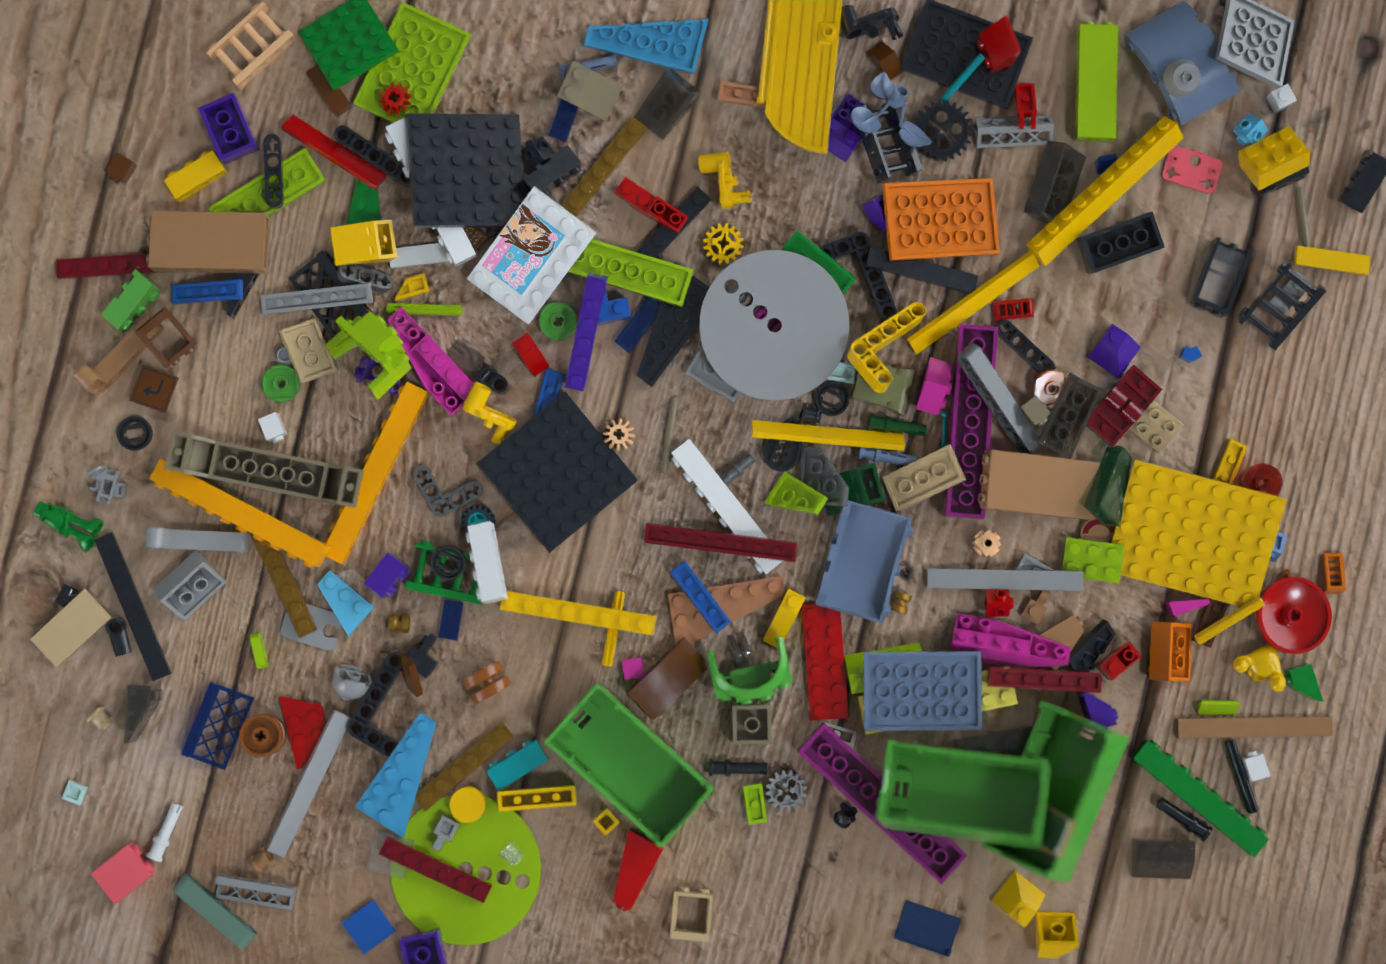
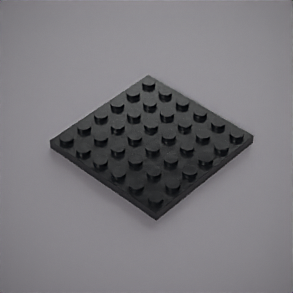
M406 113L405 122L413 228L505 227L526 198L525 183L521 178V175L524 174L523 155L521 153L522 143L519 115Z
M566 392L561 394L476 463L478 468L548 553L552 552L638 481L616 452L609 448L608 443L604 442L605 439Z

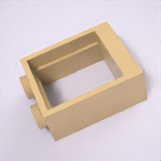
M682 886L674 889L670 939L709 942L713 893H710L709 889L698 888V891H690L689 887ZM679 896L707 899L704 931L676 928Z

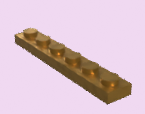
M632 116L561 204L562 207L575 217H578L646 132L647 127Z
M253 538L299 638L317 631V626L281 550L273 549L269 546L270 542L266 540L260 542Z
M501 722L418 791L415 800L424 811H427L515 736L504 722Z

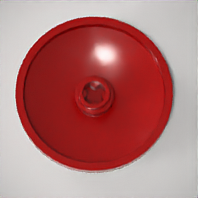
M1285 577L1272 582L1261 593L1260 598L1265 605L1255 611L1258 630L1267 644L1283 653L1302 654L1315 649L1324 641L1330 630L1332 611L1327 596L1317 584L1301 577Z

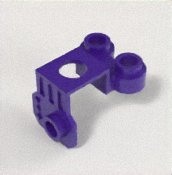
M362 356L359 367L357 366L354 372L356 382L361 383L362 379L374 381L377 377L372 375L371 370L374 366H379L383 371L382 364L367 360V356ZM398 380L396 382L397 388L393 390L391 387L387 392L397 394L401 387V382Z

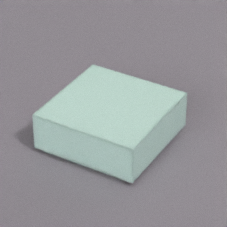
M69 780L61 799L81 805L88 787Z

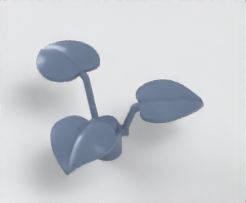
M886 72L875 77L870 85V90L876 98L885 99L887 103L876 115H873L867 108L856 107L851 113L853 123L864 132L875 133L881 128V123L877 118L889 105L892 108L902 107L899 127L901 128L899 131L900 138L912 147L930 145L932 141L918 126L908 121L903 124L905 107L907 105L905 100L909 95L908 89L902 85L895 86L888 78Z

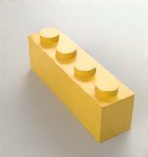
M576 784L507 789L497 792L499 812L577 805Z

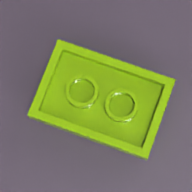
M1066 537L1062 571H1083V579L1120 584L1125 545Z

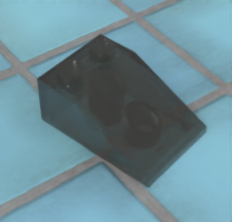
M673 69L664 71L634 118L659 138L665 140L689 111L701 92Z
M140 683L128 685L124 729L125 744L136 742L159 705V701L162 700L163 691L160 689V685Z

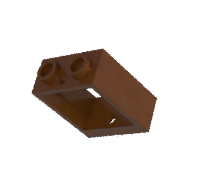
M165 307L134 331L165 368L169 366L173 368L180 362L179 358L183 354L186 356L195 349L193 346L197 344ZM166 318L169 319L188 342L167 360L146 336Z

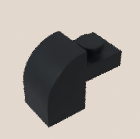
M432 633L429 636L424 635L419 642L420 648L412 645L409 650V658L416 664L417 672L426 679L429 678L439 664L437 660L427 654L438 639Z

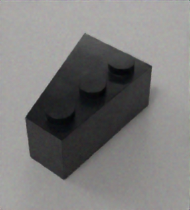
M1368 149L1361 159L1357 170L1351 175L1350 183L1341 191L1339 195L1341 197L1340 201L1363 213L1386 176V159Z

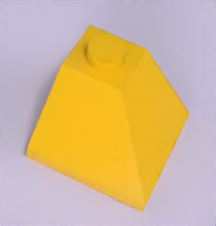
M1014 870L991 901L1025 928L1037 913L1045 894Z
M1036 913V949L1038 958H1058L1079 947L1075 913Z

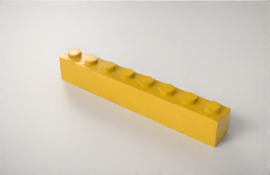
M507 591L508 599L501 600L500 610L647 635H654L657 616L509 591Z

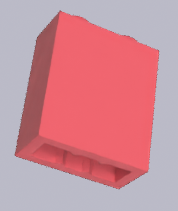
M130 843L91 873L114 905L156 873L153 870L155 869L154 865L150 860H146L142 856L143 851L137 844Z

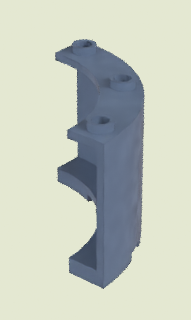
M1184 0L1126 34L1128 50L1134 53L1148 69L1151 80L1154 84L1158 85L1167 103L1169 117L1181 126L1240 92L1234 72L1232 70L1229 71L1225 63L1215 59L1218 45L1217 39L1205 22H1199L1196 18L1198 13ZM1178 59L1192 61L1198 67L1201 75V82L1197 91L1185 98L1171 95L1166 90L1163 82V74L1167 66Z
M848 500L847 507H842L815 605L882 623L884 617H888L891 605H888L894 578L899 576L901 565L898 564L906 539L911 537L913 526H910L912 518Z

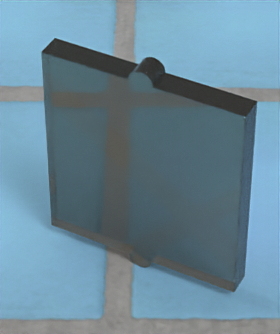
M460 339L455 342L451 350L447 351V356L469 379L473 377L475 372L479 371L478 368L486 358Z

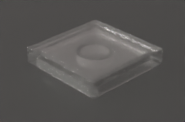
M376 831L366 869L404 879L407 871L406 867L378 854L387 836L412 848L415 840Z

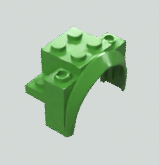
M783 637L776 638L779 653L778 661L721 673L718 672L713 651L706 652L716 699L720 698V701L732 699L733 696L736 698V702L745 705L753 703L752 699L759 698L760 701L772 699L771 695L775 694L774 689L776 687L778 689L789 687V683L793 682ZM771 670L774 672L772 677L770 675ZM728 679H732L733 685L728 683Z

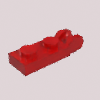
M1016 83L1015 99L1019 129H1024L1025 127L1024 117H1030L1031 129H1036L1035 84Z

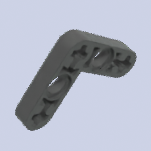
M358 264L338 266L337 277L343 283L350 285L371 283L372 290L380 293L388 292L393 285V280L388 274L357 266ZM347 266L349 267V268H348V274H349V276H345L346 274H345V272H344L345 269L347 268ZM360 275H367L370 281H362ZM381 280L384 281V283L386 284V286H383V285H382Z
M418 466L413 473L414 479L430 509L438 517L450 514L483 494L482 485L477 481H472L444 496L429 468ZM421 469L424 472L427 471V474L425 475L427 481H429L430 479H432L433 481L427 483L426 485H424V487H422L421 485L425 483L423 478H418V475L420 474L419 470ZM472 485L475 487L479 486L478 494H469L470 499L467 500L462 490L465 489L468 492L471 490ZM429 486H434L437 489V493L433 497H429L426 493ZM461 494L463 497L462 503L454 504L452 501L453 495ZM448 498L449 503L451 504V506H453V508L450 509V507L447 506L443 509V513H441L440 511L436 512V509L438 508L437 504H446L447 502L445 501V499Z

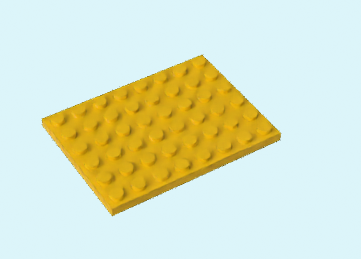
M1134 459L1111 542L1125 545L1121 575L1241 607L1260 595L1287 499Z

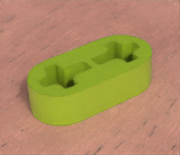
M261 632L250 634V641L258 670L267 668L269 664Z

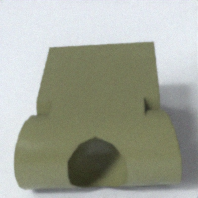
M885 366L892 375V381L884 393L875 392L859 372H856L850 400L886 408L904 417L907 406L906 391L912 385L915 370H897Z

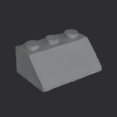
M195 550L153 590L160 602L185 621L225 585L227 581L205 557Z

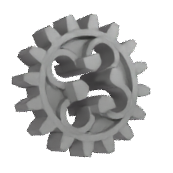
M782 769L780 775L774 772L776 777L774 779L769 777L771 784L765 785L769 788V791H766L765 794L771 796L768 802L774 801L773 808L779 805L780 811L787 807L788 812H790L792 806L798 809L797 803H804L801 797L807 796V794L803 793L807 786L801 785L805 780H798L799 773L792 775V770H789L788 774H786L784 769ZM789 780H795V785L790 786L789 790L791 793H796L797 798L792 800L790 795L786 793L783 801H777V796L782 795L783 791L781 788H776L775 783L780 781L783 787L786 788L788 787Z

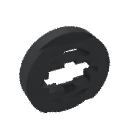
M827 382L820 386L816 392V407L824 415L838 416L849 405V393L840 383ZM829 388H835L842 393V395L829 390ZM827 392L840 397L843 404L836 406L823 401L821 394ZM822 404L827 405L836 410H828Z
M138 416L125 418L117 428V439L128 450L138 451L144 449L150 444L153 437V430L149 422ZM134 422L141 424L136 426H128L129 424ZM142 428L143 431H146V434H143V437L128 439L126 436L124 437L127 430ZM142 441L140 444H137V445H132V444H129V443H128V442Z
M443 545L433 553L430 562L431 568L439 578L453 580L464 571L466 558L459 548L452 545ZM446 551L453 552L457 555V557L450 553H447ZM444 555L458 562L459 568L452 569L439 562L438 556L442 557ZM439 567H441V568H443V569H445V570H447V571H449V572H451V573L444 572V571H442Z

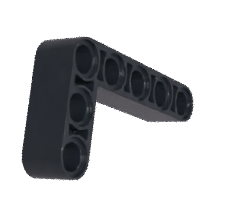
M341 125L335 129L334 137L340 145L384 172L403 187L410 188V181H402V177L405 175L402 170L405 167L403 163L347 126ZM342 132H348L346 139H339V135ZM357 143H364L362 150H355ZM373 153H379L380 158L376 161H372L371 155ZM394 163L396 168L394 171H387V165Z
M857 232L819 247L823 251H827L835 261L855 254L879 318L883 322L891 318L884 316L883 309L885 308L892 310V316L897 314V308L883 272L865 267V263L862 261V256L867 255L869 247H873L866 233ZM863 238L865 245L858 246L855 243V239ZM844 244L847 247V252H839L837 246ZM876 273L879 276V280L876 282L871 281L869 274ZM879 290L885 292L886 298L878 299L876 292Z
M392 652L387 656L347 727V731L352 737L385 756H390L392 753L387 751V743L392 742L396 747L399 741L371 725L403 669L401 662L398 666H394L391 662L394 655L400 658L404 657L400 652ZM384 672H388L391 675V680L388 683L382 680ZM374 689H378L381 692L379 700L374 699L372 696ZM364 706H369L372 710L371 715L368 717L362 712ZM355 723H359L362 726L360 733L354 732L353 725ZM372 732L379 736L377 743L370 741L369 736Z

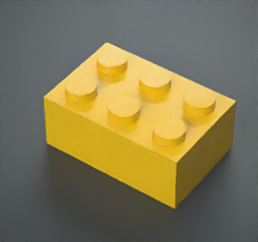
M1290 126L1239 151V166L1258 190L1310 165V150Z

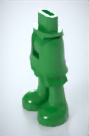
M42 501L37 504L33 515L39 517L40 521L57 531L60 535H64L65 538L70 536L77 540L81 550L86 553L93 547L95 538L72 528V524L92 535H98L104 524L102 519L96 518L88 521L74 515L73 511L68 508L52 505L51 503L46 504Z

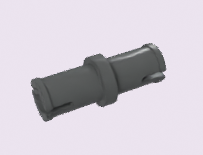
M747 452L738 462H733L731 464L732 467L719 477L728 486L736 477L742 476L744 474L743 471L756 462V460Z

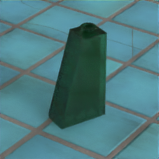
M1122 446L1106 448L1084 504L1103 526H1120L1124 507L1123 501L1132 462V456Z

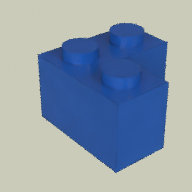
M605 292L598 326L632 319L627 297L608 301L607 293Z

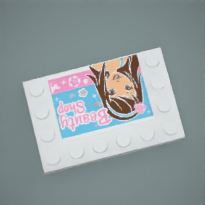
M534 186L467 279L529 325L597 232Z

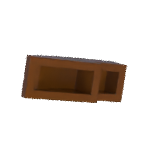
M318 64L306 72L337 118L353 107L340 88L335 91L333 90Z

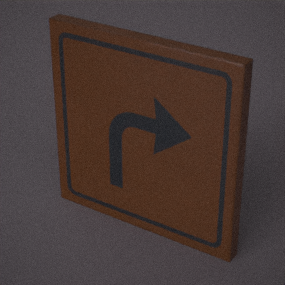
M142 365L129 401L166 413L179 377Z

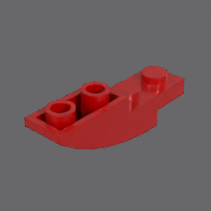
M627 177L622 180L614 192L615 195L629 203L630 207L676 233H679L689 218L660 197H655Z

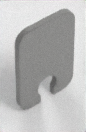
M306 604L318 630L299 638L286 611L281 627L283 637L324 650H333L336 647L338 638H329L323 633L324 627L328 624L342 629V625L334 612Z

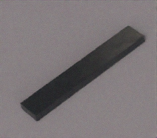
M873 247L868 249L865 267L967 294L976 290L978 275L918 259L890 261L888 251Z

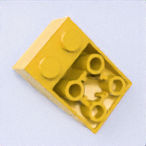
M392 220L369 221L330 228L335 266L391 262L397 258Z

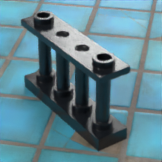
M889 105L878 117L886 118L887 128L879 129L875 133H867L858 128L877 184L890 178V173L904 170L906 177H909L923 170L916 148L906 144L899 136L901 129L899 127L901 107L892 108ZM880 110L872 111L873 115H876ZM892 135L895 145L881 148L877 137ZM898 152L901 163L887 166L884 155Z
M1290 260L1287 263L1283 262L1276 270L1278 274L1250 307H1245L1238 315L1241 325L1248 320L1266 334L1270 340L1269 346L1275 351L1327 292L1326 288L1321 284L1317 287H1312L1290 270L1293 265ZM1284 275L1307 292L1309 297L1304 302L1298 301L1277 284ZM1271 290L1294 307L1296 312L1291 317L1284 315L1264 299ZM1258 305L1282 322L1281 325L1283 327L1279 332L1273 331L1252 314Z

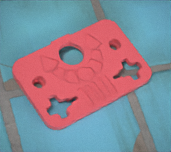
M1175 146L1168 153L1162 178L1200 192L1211 194L1215 191L1223 164L1221 160L1204 155L1203 152ZM1192 156L1200 158L1198 166L1191 165L1190 158ZM1174 168V172L1178 175H1173L1172 178H1169L1166 170ZM1209 179L1213 187H1209L1206 190L1204 189L1205 186L1199 183V181L1206 182Z

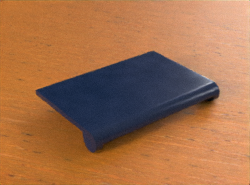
M906 900L894 939L950 957L951 948L961 919Z

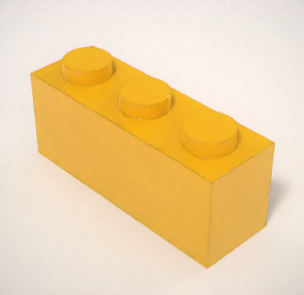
M213 150L203 152L199 159L184 164V168L178 172L176 170L167 175L168 178L164 181L174 198L178 202H182L226 175L228 171L218 155Z

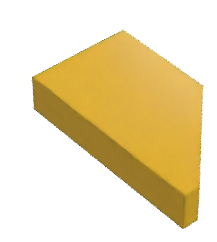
M425 273L406 278L395 297V301L429 293L430 290Z

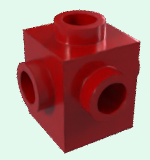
M986 589L984 601L986 617H1009L1010 609L1014 608V599L1010 597L1009 589Z

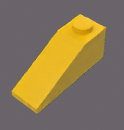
M787 589L762 641L778 648L776 638L783 637V640H785L806 597Z

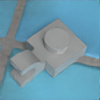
M442 815L433 832L438 837L432 848L440 851L446 839L451 842L460 824Z

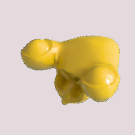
M1270 645L1262 646L1247 655L1238 656L1233 660L1232 668L1235 672L1242 674L1247 671L1252 681L1262 682L1270 678V689L1275 692H1281L1285 688L1286 680L1281 672L1278 652Z

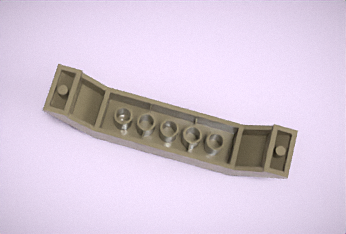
M172 431L164 468L213 480L352 508L357 506L364 474L362 469L309 460Z

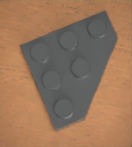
M801 447L799 480L828 498L824 506L847 507L849 487L822 448Z

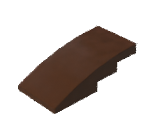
M681 638L669 652H666L654 666H651L626 694L653 721L709 667V663L686 638Z

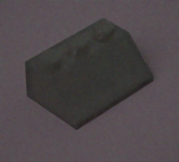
M1133 838L1132 877L1191 879L1195 864L1196 842L1180 839Z

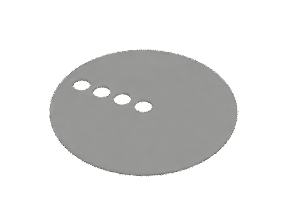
M759 251L734 261L713 281L706 293L701 308L700 337L704 352L711 366L731 387L743 394L758 399H791L815 389L836 369L848 342L849 315L846 301L839 286L832 276L819 264L805 256L790 251ZM729 279H734L739 284L738 291L733 294L728 293L724 287ZM744 292L750 293L753 297L752 304L747 307L742 306L739 302V296ZM763 305L766 307L767 316L764 319L754 317L753 310L756 306ZM777 318L781 321L782 327L778 332H771L768 329L767 324L770 319Z

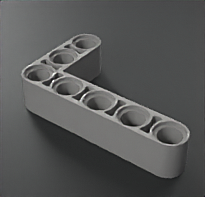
M146 527L145 547L248 552L249 533Z

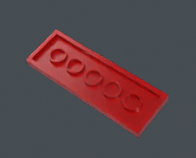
M815 604L802 605L810 721L849 718L841 612Z

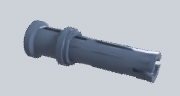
M615 54L585 62L575 61L592 71L617 67ZM558 64L561 79H563L570 64Z
M859 447L857 460L867 459L872 460L873 463L881 461L906 466L916 461L917 456L877 448Z

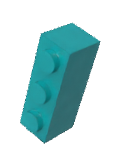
M529 739L522 744L523 748L516 751L513 749L505 754V760L500 762L497 759L489 764L490 769L487 770V773L498 791L549 760L538 740L532 741V739Z

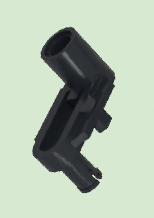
M853 5L842 7L840 24L846 38L849 40L869 34L870 38L873 39L879 35L877 30L885 27L888 28L892 40H897L896 35L898 39L903 36L897 23L899 15L894 7L866 15L862 18H858Z

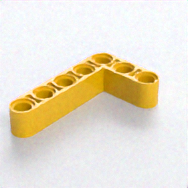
M912 303L852 343L847 358L875 392L884 393L892 381L891 373L875 353L921 323L926 313V308L922 303Z

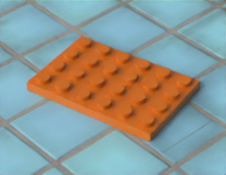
M993 178L884 183L882 185L890 261L1000 254Z

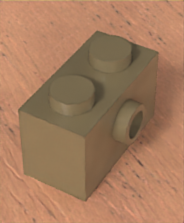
M1037 395L1020 406L1032 427L1038 428L1048 421L1047 416L1051 414L1046 404Z

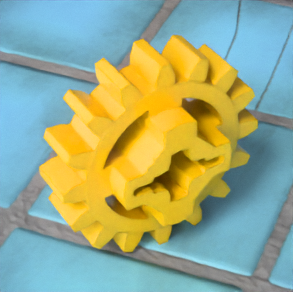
M719 223L717 229L712 226V233H705L708 239H703V243L707 244L703 247V250L709 251L706 257L712 256L713 263L717 259L719 260V265L722 264V261L729 265L730 259L736 261L735 256H741L739 250L744 249V246L740 243L744 241V238L738 237L741 234L740 231L734 232L735 226L731 227V229L728 228V223L725 224V227H721ZM722 232V235L718 238H713L717 233ZM731 234L735 238L736 242L731 241L728 235ZM725 236V241L727 245H725L723 252H721V244L718 243H722V240ZM711 246L717 249L718 255L713 252ZM730 250H734L732 254L725 256V253H727Z

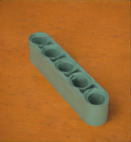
M185 873L172 888L182 900L239 948L245 950L257 936V932L191 875Z

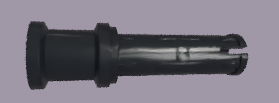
M709 759V776L713 774L725 775V777L731 774L767 775V762H731L729 759H725V761Z
M1163 797L1159 799L1155 806L1186 827L1187 832H1192L1198 836L1202 842L1206 841L1213 830L1211 826L1207 827L1201 823L1199 818L1191 817Z

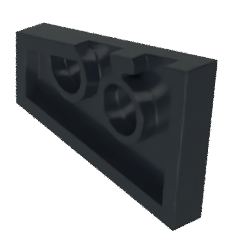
M1102 619L1070 652L1068 666L1072 672L1089 673L1090 670L1093 671L1095 669L1097 658L1100 654H1104L1115 636V632L1108 621Z

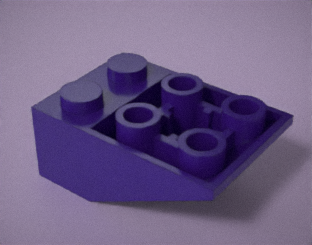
M849 93L831 115L828 151L845 163L862 141L858 127L851 120V113L856 107L865 105ZM866 105L867 109H869L871 112L874 111Z

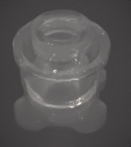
M513 841L498 856L499 858L503 857L509 862V866L512 864L516 866L523 859L521 856L523 852L518 851L513 846Z

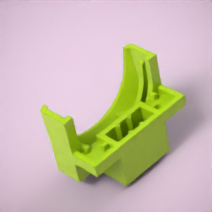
M370 311L363 318L358 315L352 321L350 319L346 321L340 316L335 321L341 331L325 347L336 360L349 350L359 346L376 363H381V367L384 370L368 385L375 398L379 400L412 368L408 363L410 359L402 347L403 341L397 336L398 333L392 326L387 327L385 325L386 322L380 315L375 316Z

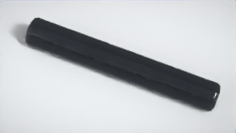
M1234 739L1226 740L1224 744L1247 812L1250 814L1256 813L1259 809L1236 741Z

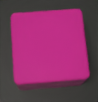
M641 657L622 660L625 680L640 678L644 674Z

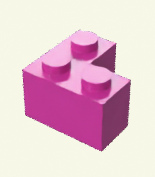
M930 357L917 400V410L938 415L940 408L944 409L947 401L945 394L949 395L952 387L951 382L954 372L951 371L952 363Z

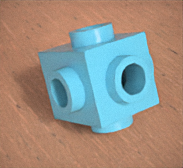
M1247 113L1233 129L1237 135V141L1242 145L1247 144L1249 146L1260 141L1268 131L1263 120L1250 113Z

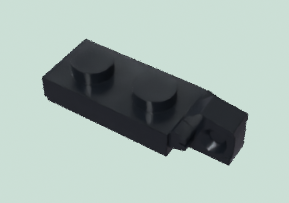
M1305 167L1261 190L1256 188V191L1261 197L1306 178L1310 171L1308 167Z

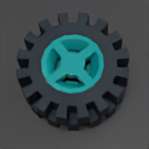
M482 505L468 507L463 512L460 520L461 528L465 534L468 532L467 526L489 521L494 524V527L496 524L495 515L489 508Z

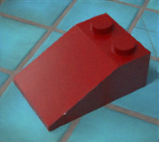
M1007 15L982 31L977 40L979 50H983L986 57L984 64L987 69H990L991 73L1012 66L1021 52Z

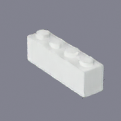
M489 521L467 526L466 538L468 543H471L472 548L469 551L470 559L475 565L473 576L475 581H478L479 586L476 589L478 599L485 604L508 599L494 524Z

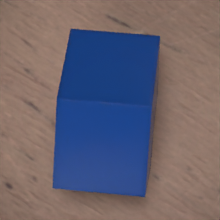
M1185 346L1179 358L1191 363L1202 357V354L1197 346L1193 348Z

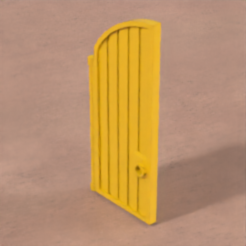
M768 0L759 92L756 103L764 104L766 102L765 114L769 122L787 141L810 152L828 154L843 0Z

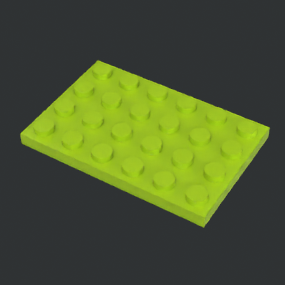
M402 2L388 30V34L399 52L368 71L353 102L354 106L391 123L405 118L406 113L434 114L471 38L470 33ZM390 83H393L395 88L398 83H401L402 88L407 87V93L412 96L408 99L411 102V106L405 105L407 112L401 109V115L399 116L396 111H394L393 115H390L389 110L384 111L382 109L384 105L379 103V100L383 99L379 96V93H386L383 87L386 86L390 89ZM394 96V97H393V99H394L393 102H394V103L397 102V101H398L397 99H399V98H398L397 96Z

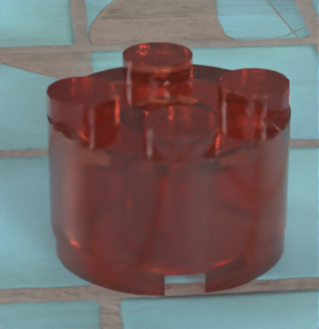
M1265 463L1249 466L1239 476L1240 487L1275 496L1279 495L1283 485L1282 475L1279 470ZM1259 480L1263 481L1261 486L1258 485Z

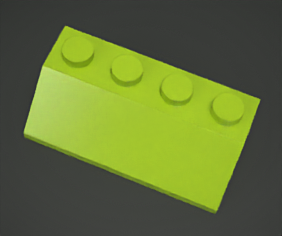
M919 642L866 652H922ZM863 652L844 655L850 693L864 692Z

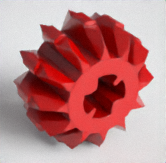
M390 83V89L386 86L383 87L386 93H379V96L383 98L379 100V103L384 105L382 108L384 111L389 110L390 115H393L394 111H396L399 116L401 115V109L407 112L405 105L411 106V102L408 99L412 96L407 93V87L402 88L401 83H398L396 88L393 83ZM394 96H397L399 99H397L398 101L394 103L391 99H393Z

